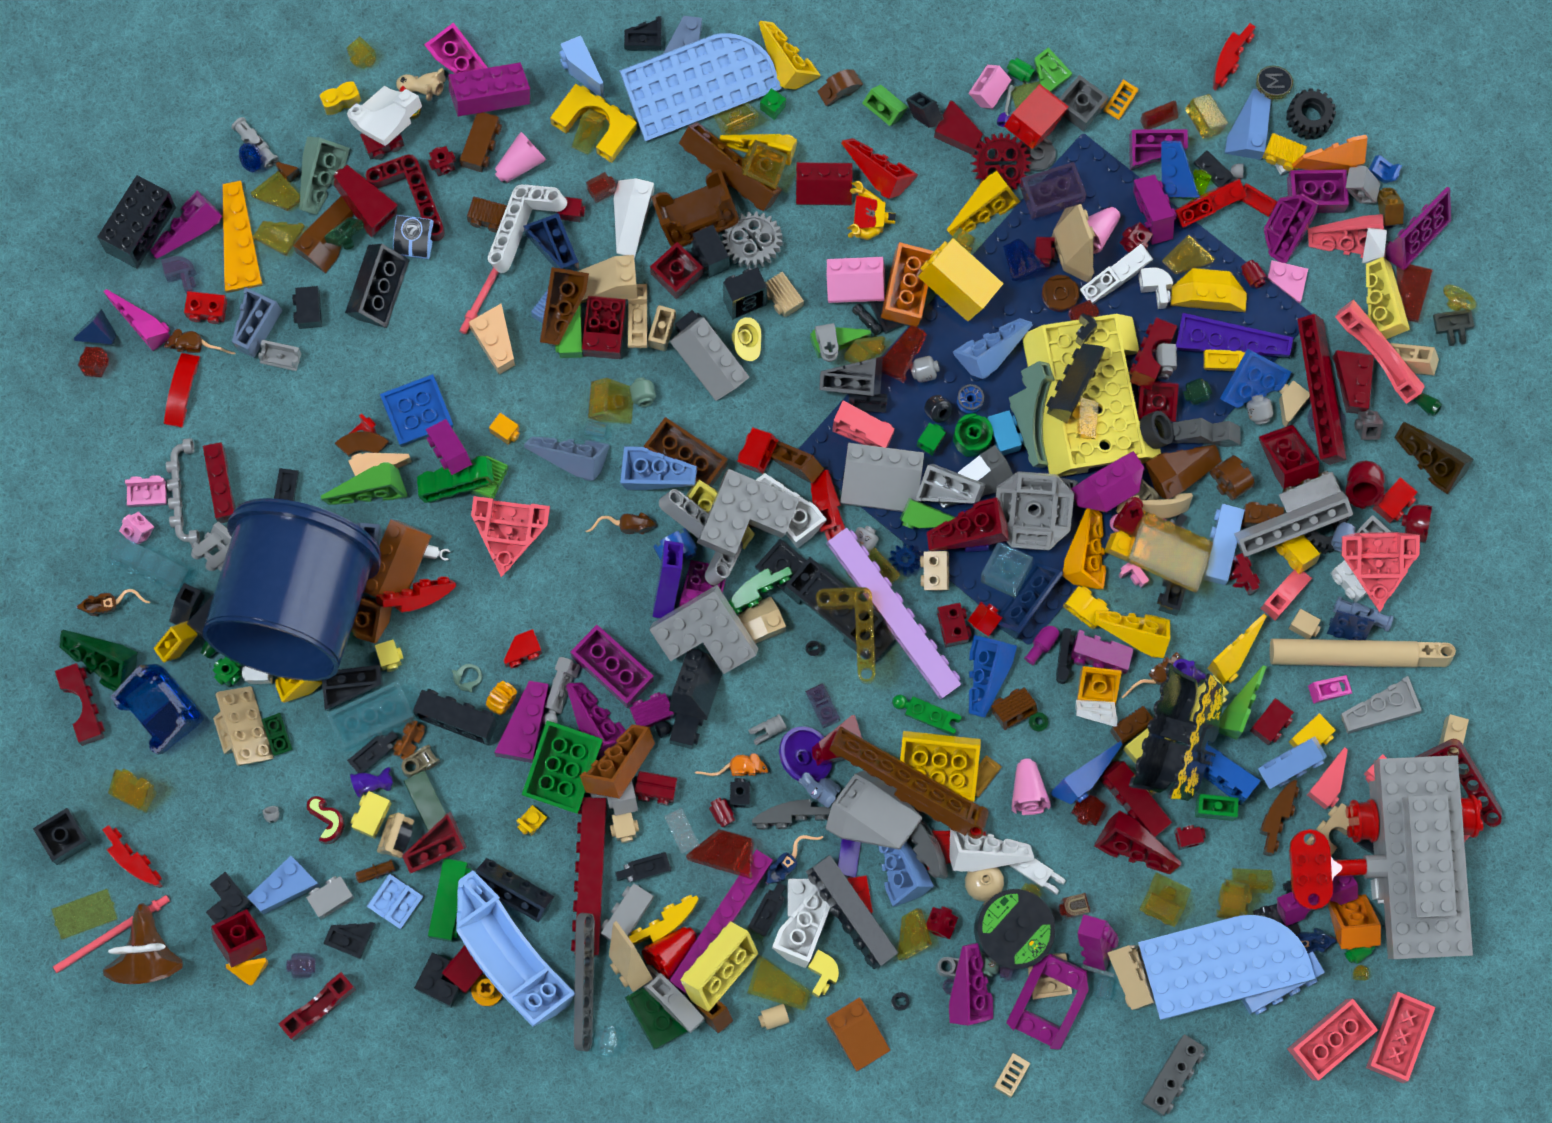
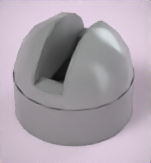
M1234 164L1231 167L1232 175L1236 178H1243L1244 164Z
M269 806L263 810V816L267 822L271 823V821L276 822L278 820V807Z

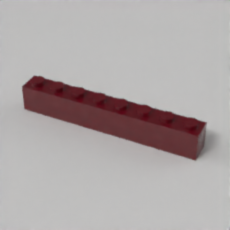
M1311 314L1297 320L1319 457L1321 461L1331 465L1345 461L1346 454L1324 320L1316 314Z
M583 797L578 814L582 816L581 822L577 823V834H581L580 842L577 841L576 853H580L579 861L575 862V873H579L578 881L575 880L574 892H578L577 900L573 901V912H577L576 919L580 913H590L594 916V957H599L607 800L606 798ZM576 920L572 921V932H576ZM576 934L575 940L571 941L572 952L576 951Z

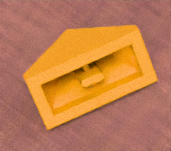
M266 958L249 960L232 968L229 964H226V968L246 984L253 985L267 967L268 960Z

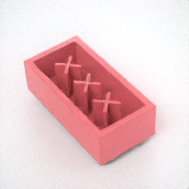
M1400 992L1393 994L1366 1068L1398 1082H1408L1435 1007Z

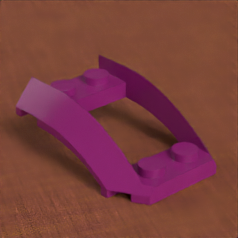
M1051 953L1045 956L1040 962L1033 965L1006 1023L1013 1031L1017 1029L1049 1045L1050 1049H1060L1089 990L1087 971ZM1041 973L1077 990L1060 1027L1025 1010Z

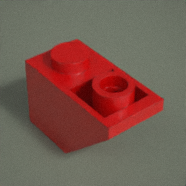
M533 629L514 637L504 658L506 668L510 667L513 669L519 667L521 662L537 660L539 655L542 654Z

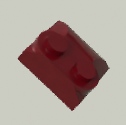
M1155 381L1151 390L1139 386L1138 419H1142L1143 416L1154 411H1161L1166 414L1170 421L1176 422L1179 384Z

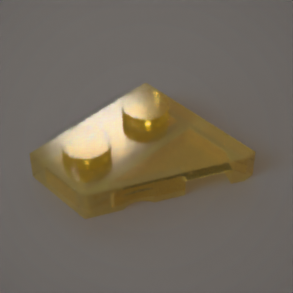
M279 171L250 193L253 198L286 211L291 210L300 202L299 193Z
M263 221L253 237L255 240L287 256L305 228V225L303 223L287 224V222L273 223L272 221Z
M916 908L902 916L898 948V960L904 961L932 945L921 909Z

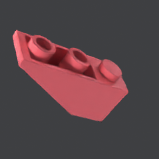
M1294 569L1267 599L1261 610L1276 621L1312 578L1305 572L1298 574Z

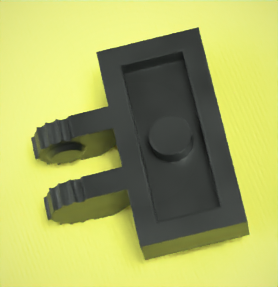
M1471 309L1433 315L1436 334L1447 333L1449 346H1454L1455 344L1454 331H1458L1460 344H1466L1465 330L1475 327Z

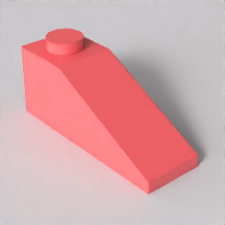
M1345 747L1307 794L1308 797L1324 809L1329 806L1333 807L1339 800L1337 795L1341 790L1348 751Z

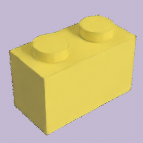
M368 791L367 795H363L360 800L359 806L361 807L359 812H355L351 819V827L353 830L375 839L392 803L390 800Z

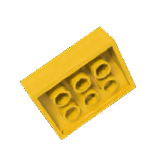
M903 731L900 761L966 799L975 801L981 739Z

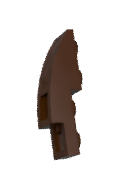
M1297 780L1291 781L1278 794L1265 815L1259 833L1267 836L1263 855L1271 856L1274 852H1277L1279 847L1277 835L1278 833L1281 834L1283 822L1280 821H1287L1289 817H1293L1295 806L1292 803L1293 799L1297 798L1299 787L1296 786Z

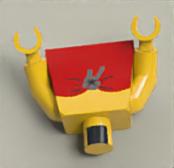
M860 181L852 183L856 188L850 189V192L852 194L858 193V195H856L854 224L847 227V229L852 230L848 237L852 238L855 236L860 239L870 240L883 233L884 223L895 224L896 213L885 212V202L865 189Z

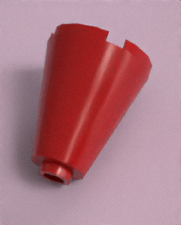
M682 927L645 946L642 950L643 958L648 965H653L659 974L661 973L669 979L695 943L697 935L693 929Z

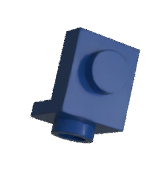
M1377 155L1374 157L1369 170L1378 180L1388 183L1395 181L1399 177V171L1402 166L1400 164L1392 165L1382 156Z

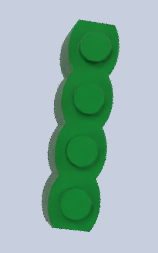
M477 456L470 460L472 465L451 475L448 469L444 470L443 467L435 472L426 471L417 477L418 497L424 503L443 497L456 495L459 492H467L476 487L490 485L493 483L492 462L486 456Z

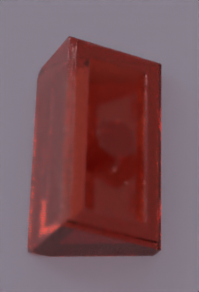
M1171 101L1142 113L1140 122L1143 128L1153 129L1178 119L1176 101Z

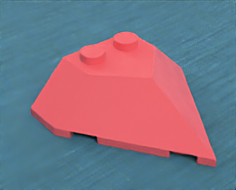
M473 497L471 516L501 578L548 526L550 506L526 505L495 501L491 498Z
M1373 532L1342 536L1341 555L1379 612L1407 574L1411 564L1420 555V535L1399 532Z

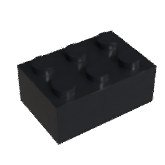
M758 267L754 269L748 268L742 272L743 274L738 276H729L723 282V301L732 320L767 304V285Z

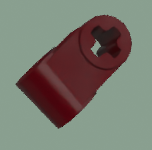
M1138 497L1129 498L1116 516L1113 528L1132 535L1143 517V501Z

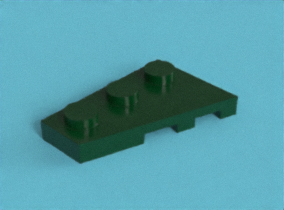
M643 987L625 997L653 1050L688 1032Z

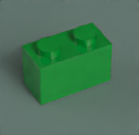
M1199 794L1196 798L1195 817L1234 821L1238 817L1239 798Z

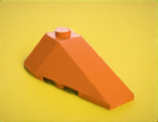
M1367 135L1352 137L1346 140L1347 143L1340 146L1338 143H1335L1324 151L1321 148L1299 157L1292 166L1293 168L1305 170H1346V174H1348L1350 167L1362 166L1365 163L1368 137Z

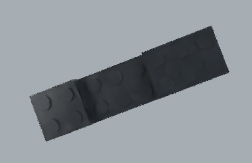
M779 539L755 566V569L762 572L769 568L772 574L790 567L794 575L790 577L791 579L787 583L782 585L778 583L776 586L797 604L804 602L844 636V643L873 666L895 640L890 630L883 624L884 617L811 557L806 560L782 539Z

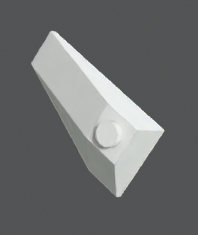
M764 473L756 479V481L799 499L786 535L797 549L810 540L827 521L813 503L806 501L800 495L787 489L783 484Z

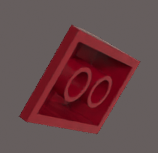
M1293 424L1259 436V441L1273 473L1283 489L1298 485L1306 479L1318 478L1319 461Z

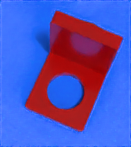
M361 413L359 415L361 423L350 432L363 430L377 434L376 424L370 417L366 418Z

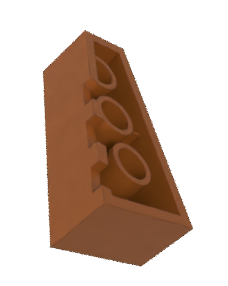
M632 724L616 740L617 744L608 748L604 752L605 755L599 761L595 760L588 772L584 771L580 775L587 793L620 799L655 745L649 727Z

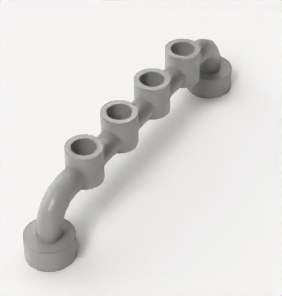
M192 438L183 439V443L173 448L170 456L171 461L166 462V470L172 476V479L167 480L168 491L173 492V498H168L169 509H174V516L169 517L170 527H175L176 536L180 540L190 542L192 546L195 542L200 543V534L198 530H190L189 535L183 532L184 523L180 495L181 481L179 479L180 464L178 461V455L181 451H184L185 454L194 453V442Z

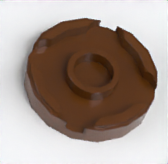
M1055 275L1044 283L1041 297L1049 309L1056 312H1064L1075 306L1079 298V289L1076 282L1070 279V277Z

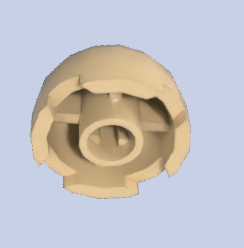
M997 867L967 872L965 877V888L968 894L973 899L985 902L991 896L1002 892L1004 886V877Z

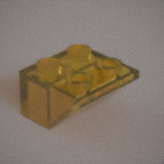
M115 769L108 794L147 813L157 792L153 789L154 785L150 784V781L142 777L138 780L132 772L126 769H122V771Z

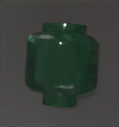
M1198 378L1186 383V390L1183 391L1187 402L1191 401L1196 406L1210 400L1212 391L1207 380L1204 381L1202 378Z

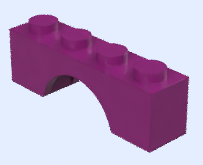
M1353 876L1334 877L1333 893L1330 901H1335L1342 905L1358 899V884ZM1292 892L1277 897V911L1286 926L1303 920L1311 910L1299 905L1294 899ZM1315 894L1309 895V903L1311 905L1317 904L1318 897Z

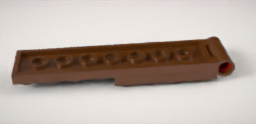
M839 727L829 749L836 756L846 759L853 766L860 767L867 771L869 775L877 777L888 786L896 788L894 795L900 801L909 803L916 810L928 814L935 821L947 825L951 830L957 831L964 836L968 832V835L973 839L982 837L989 816L987 808L973 803L845 728Z

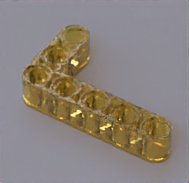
M866 587L819 590L816 594V602L821 609L855 608L858 677L861 683L871 684L876 677L873 598L871 591ZM862 593L869 595V599L865 602H861L858 599ZM842 594H847L850 597L845 603L839 601V597ZM828 595L830 600L824 604L819 601L820 597ZM866 612L870 615V618L867 621H862L859 619V615ZM866 631L871 634V637L868 640H862L860 634ZM863 651H869L872 654L867 660L862 659L860 655ZM864 670L871 671V678H862V672Z

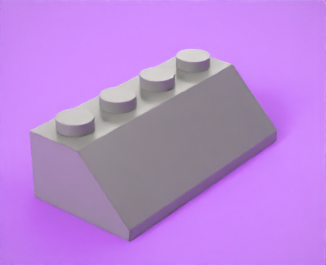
M704 317L697 318L670 340V343L715 401L736 389L749 378L748 374Z

